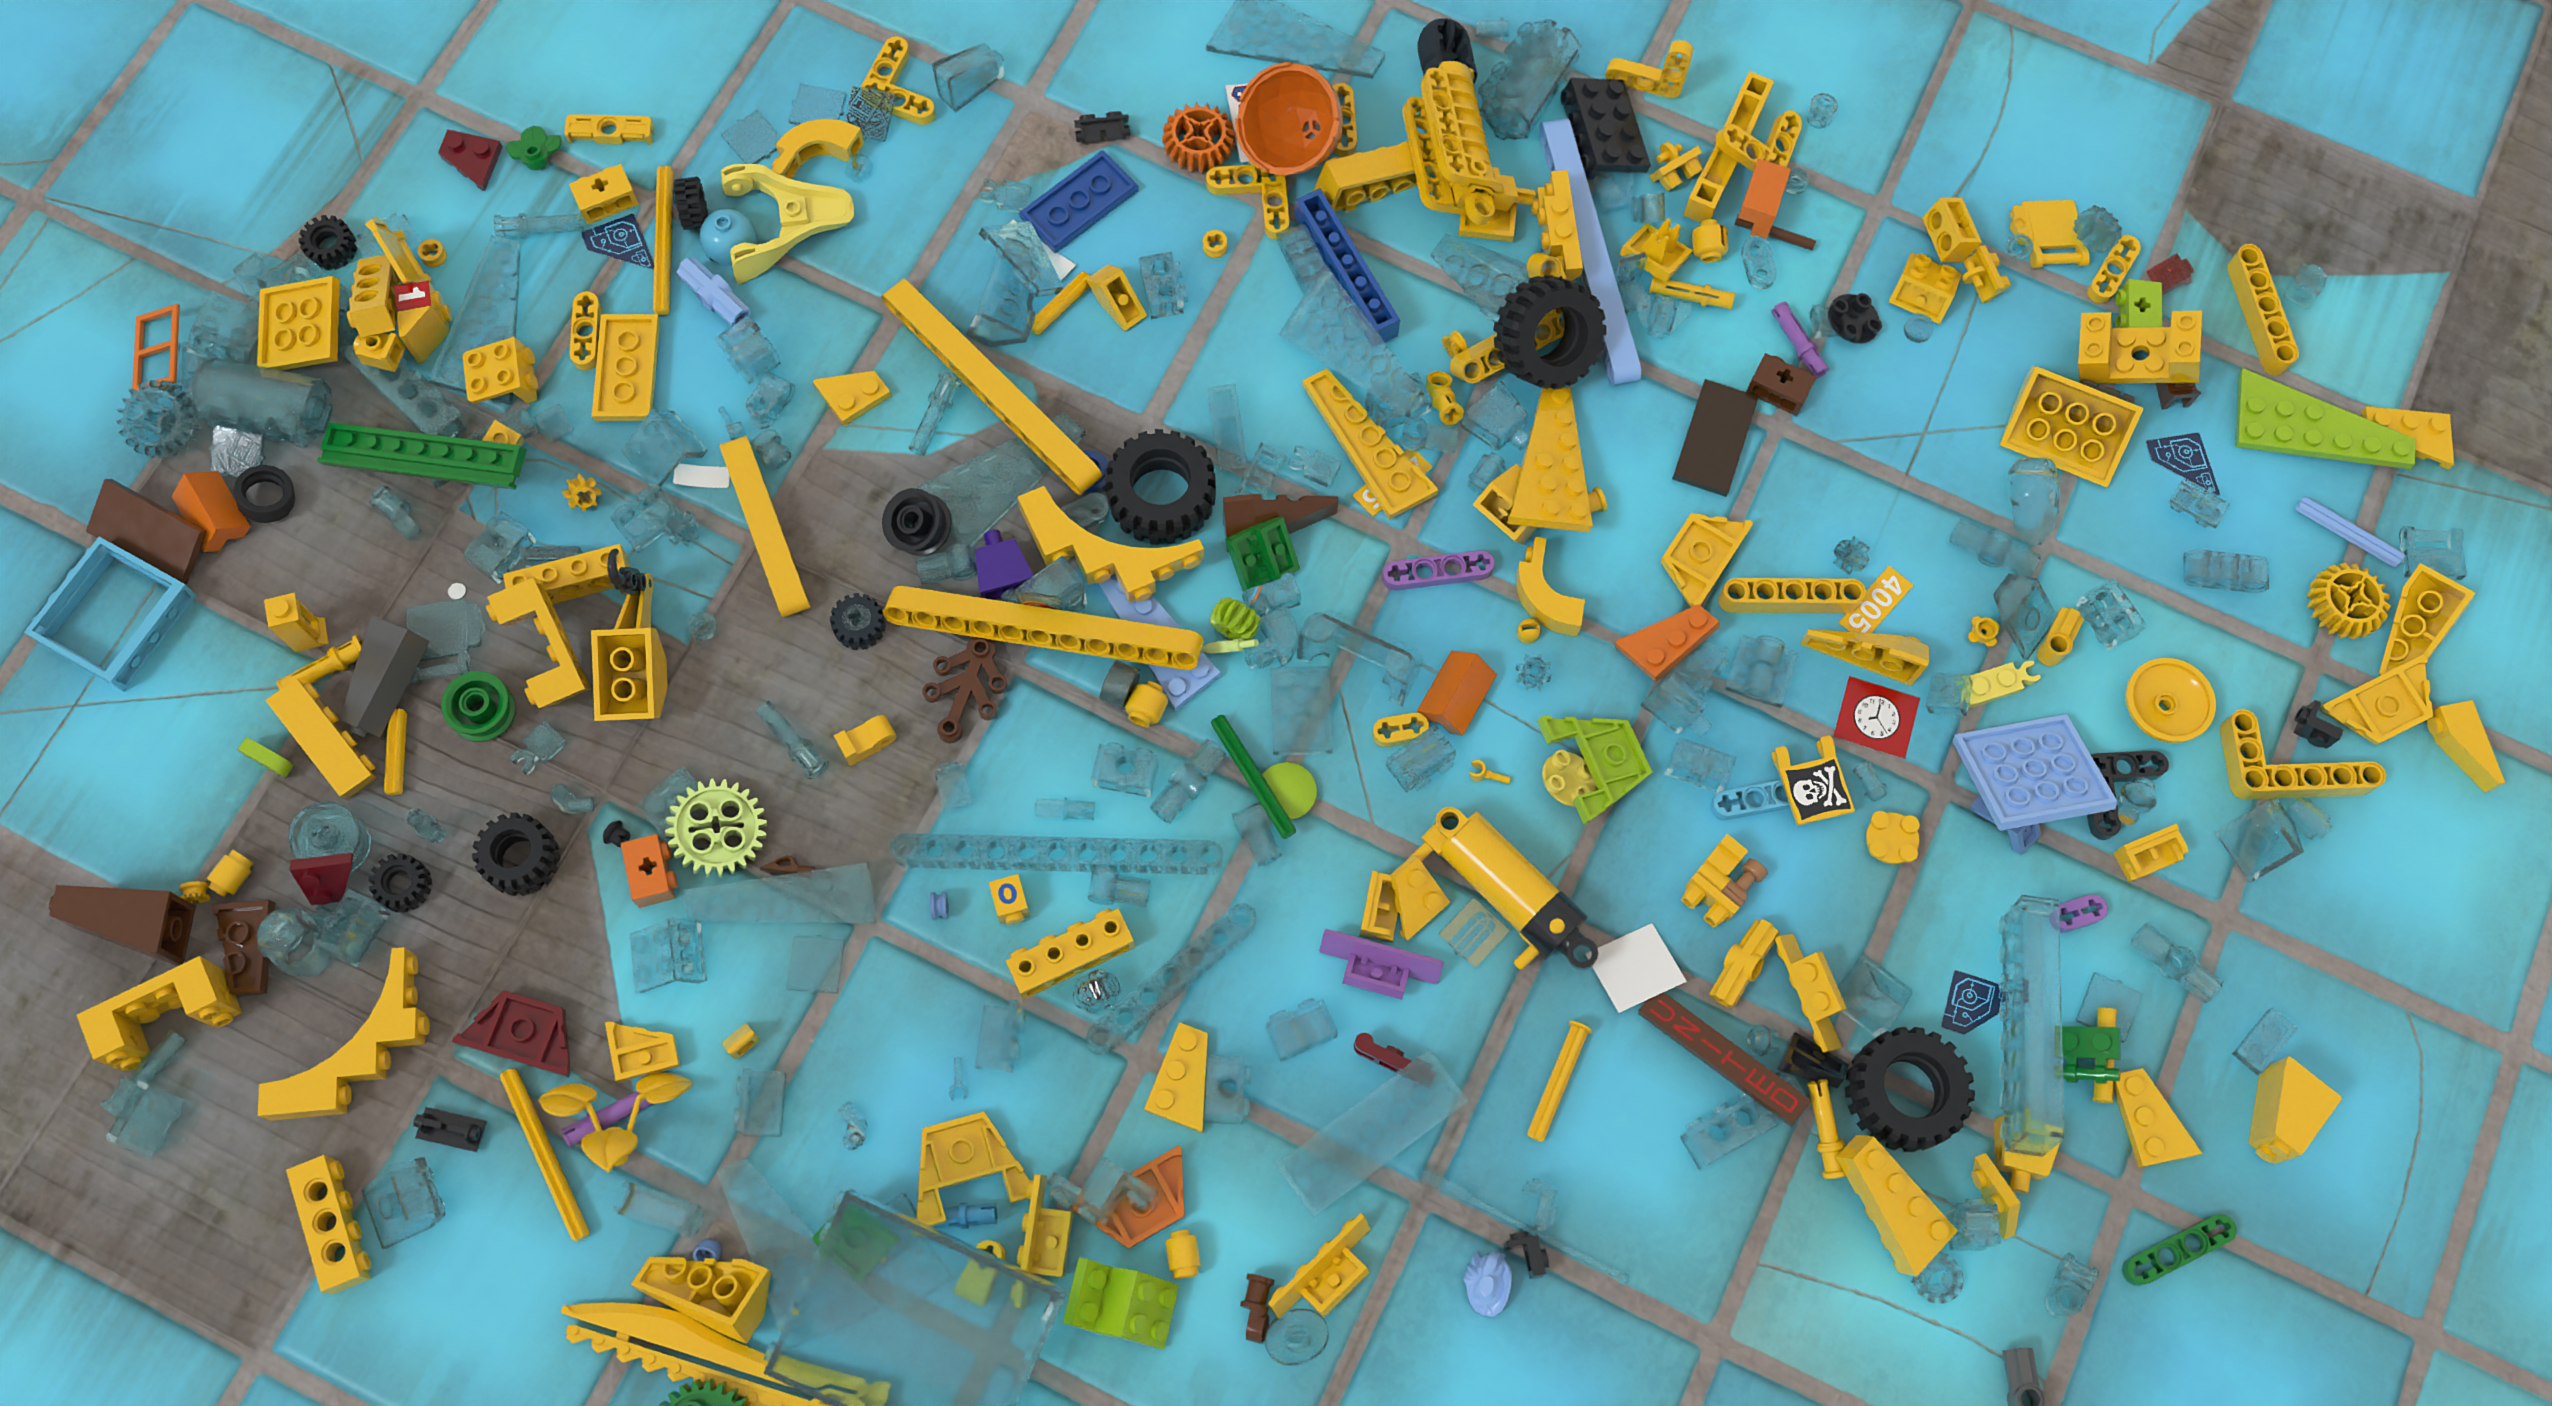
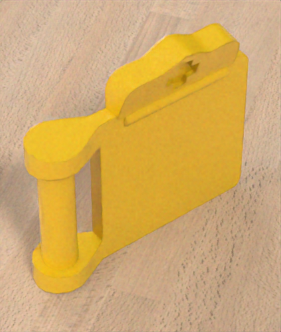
M2073 200L2024 201L2020 206L2015 205L2010 211L2011 222L2009 228L2015 235L2017 244L2029 245L2030 265L2032 268H2041L2045 264L2076 263L2077 266L2089 265V251L2084 243L2076 205ZM2075 248L2074 253L2043 254L2041 249Z
M377 216L365 223L373 232L403 284L428 280L431 283L433 281L428 273L423 272L405 241L407 237L403 230L391 232L387 224Z

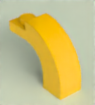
M816 119L797 125L785 133L775 144L779 157L774 160L771 170L788 179H793L803 163L813 157L822 155L833 156L852 164L864 145L861 128L836 119Z
M1535 537L1532 547H1526L1524 562L1519 561L1516 571V589L1519 599L1527 613L1543 627L1556 633L1577 637L1582 624L1585 599L1564 596L1550 588L1544 579L1542 570L1547 538Z

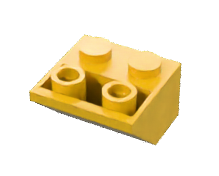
M1516 463L1494 479L1472 505L1511 539L1523 545L1537 527L1507 524L1521 466Z

